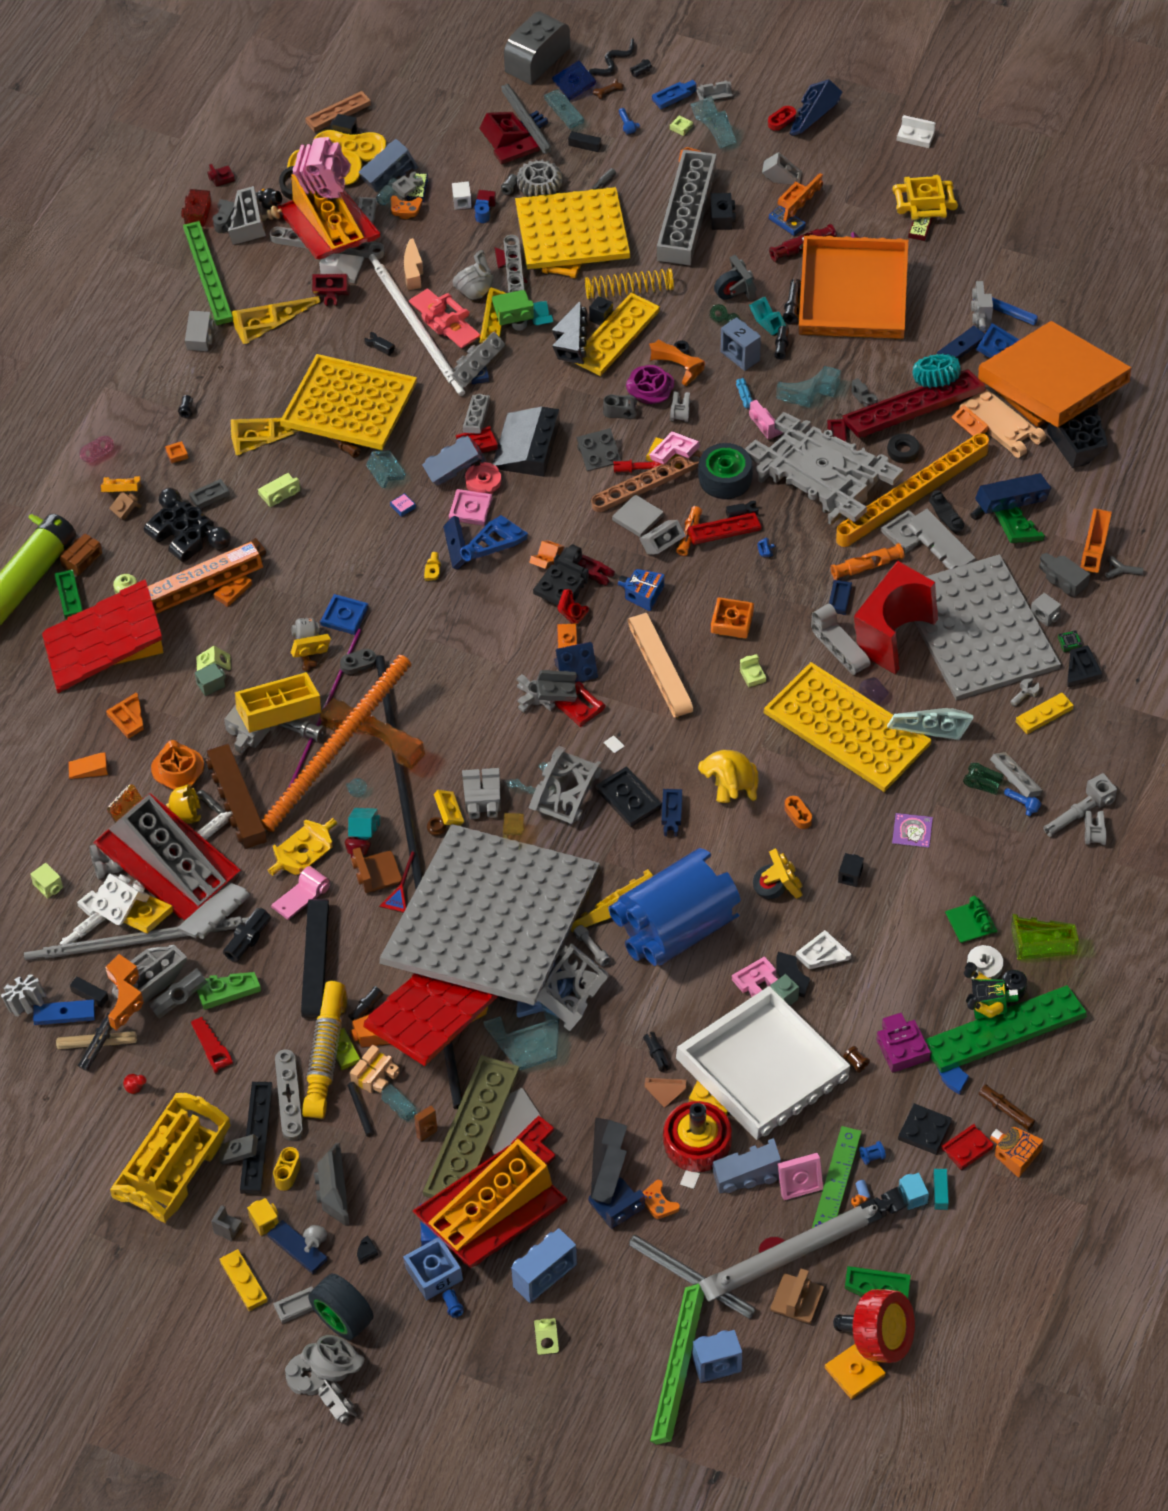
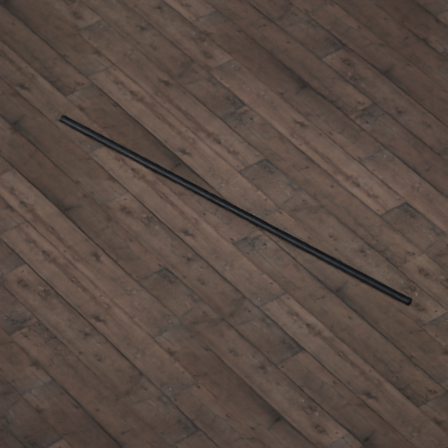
M382 655L376 657L378 678L386 672L385 658ZM389 692L385 698H382L409 856L412 851L415 852L411 867L416 890L423 878L392 697L391 692ZM451 1041L443 1051L453 1108L458 1109L462 1101L453 1043Z

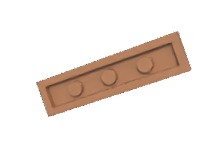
M360 91L306 117L305 120L307 125L316 132L331 125L332 120H335L337 114L350 116L371 106V100Z

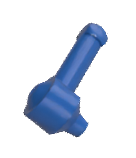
M625 108L619 109V115L624 123L623 131L626 135L635 133L636 129L640 128V124L629 120Z
M1009 788L1004 791V795L1025 805L1026 815L1028 816L1038 812L1042 805L1039 799L1035 797L1027 798Z

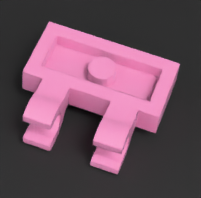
M765 956L732 975V981L742 993L749 991L751 997L762 991L758 986L760 983L765 981L767 986H770L778 979L774 976L776 975V969Z

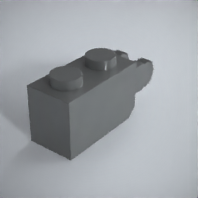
M1048 553L1041 555L1039 567L1046 573V579L1061 588L1066 594L1075 598L1089 585L1090 573L1067 557L1058 556L1055 558Z

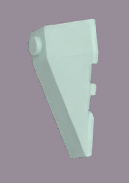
M954 708L898 713L893 715L887 727L960 740L973 720V715Z

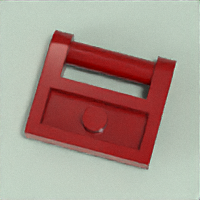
M576 682V695L580 694L594 707L590 709L578 697L575 702L555 701V705L581 727L602 712L606 705L591 695L581 682Z

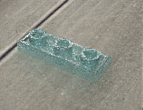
M559 89L544 95V100L569 129L584 123V118Z

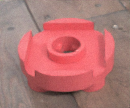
M482 462L478 466L472 465L465 474L466 487L469 491L493 494L501 485L499 469L497 466L487 462Z

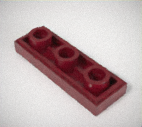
M529 136L494 149V155L502 165L541 149L534 138Z

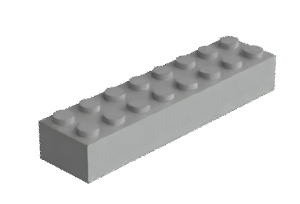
M683 150L657 243V261L691 265L716 171V154Z

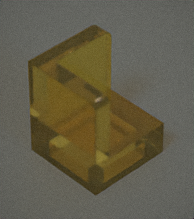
M504 813L503 838L508 839V835H522L524 831V814Z

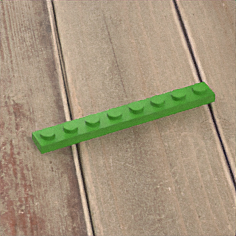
M200 221L183 225L215 324L220 325L233 322L232 314Z
M699 1284L685 1287L650 1440L656 1445L672 1441L693 1341L704 1300V1293Z

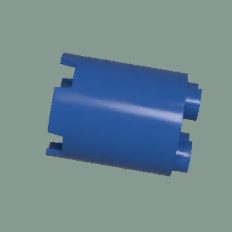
M702 848L696 849L621 895L617 902L608 907L613 921L619 927L624 926L630 938L625 941V947L635 961L646 957L653 966L662 965L740 916L738 913L732 914V908L741 901L738 890L728 872L716 876L713 870L705 863L711 857L710 852Z

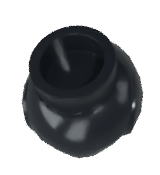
M273 188L262 189L256 193L259 202H262V206L266 209H271L272 206L282 203L281 192L275 191Z

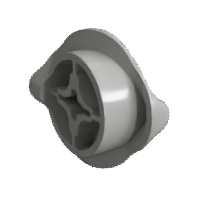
M334 1335L322 1336L317 1343L306 1345L300 1355V1358L318 1376L333 1382L342 1381L349 1373L358 1372L365 1360L346 1340Z

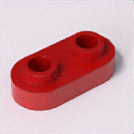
M783 106L768 117V127L774 131L781 130L796 119V109L792 106Z

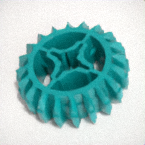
M942 353L941 355H930L919 359L918 362L914 363L912 372L915 383H918L919 386L937 388L938 386L943 387L946 384L949 385L950 382H955L959 375H961V368L955 356Z

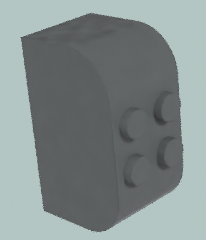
M541 11L535 12L508 39L504 49L505 72L532 85L570 49L569 26Z

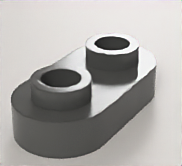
M362 649L344 655L340 660V669L346 674H353L371 668L375 665L376 654L371 649Z

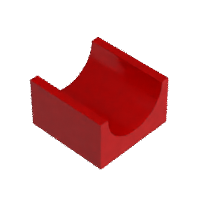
M899 561L894 564L854 615L857 645L866 653L869 660L893 674H896L900 669L896 632L894 630L908 622L923 621L935 625L938 621L935 582Z

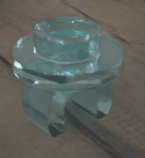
M355 778L350 784L347 783L346 787L353 797H360L366 792L367 784L363 779Z

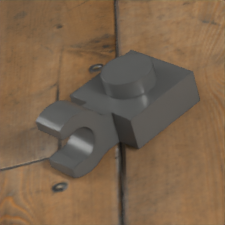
M859 378L852 380L851 393L861 404L863 403L867 407L870 405L869 401L874 404L877 403V397L873 394H868L866 384L862 383Z

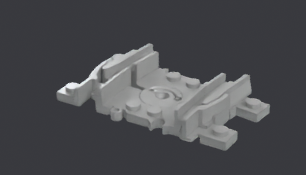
M785 412L774 421L775 429L784 432V435L771 447H767L754 440L745 448L751 459L759 464L756 467L759 482H764L769 476L773 477L775 483L784 476L787 477L786 484H793L804 492H808L810 500H815L817 496L819 497V501L823 503V512H830L828 514V524L830 525L834 524L843 515L856 522L867 512V507L863 503L867 501V493L876 484L878 479L894 485L903 475V469L889 463L887 456L880 454L876 457L866 452L865 448L856 451L855 443L849 444L837 437H833L831 430H826L823 434L820 429L814 426L811 428L810 421L805 420L801 423L800 419Z

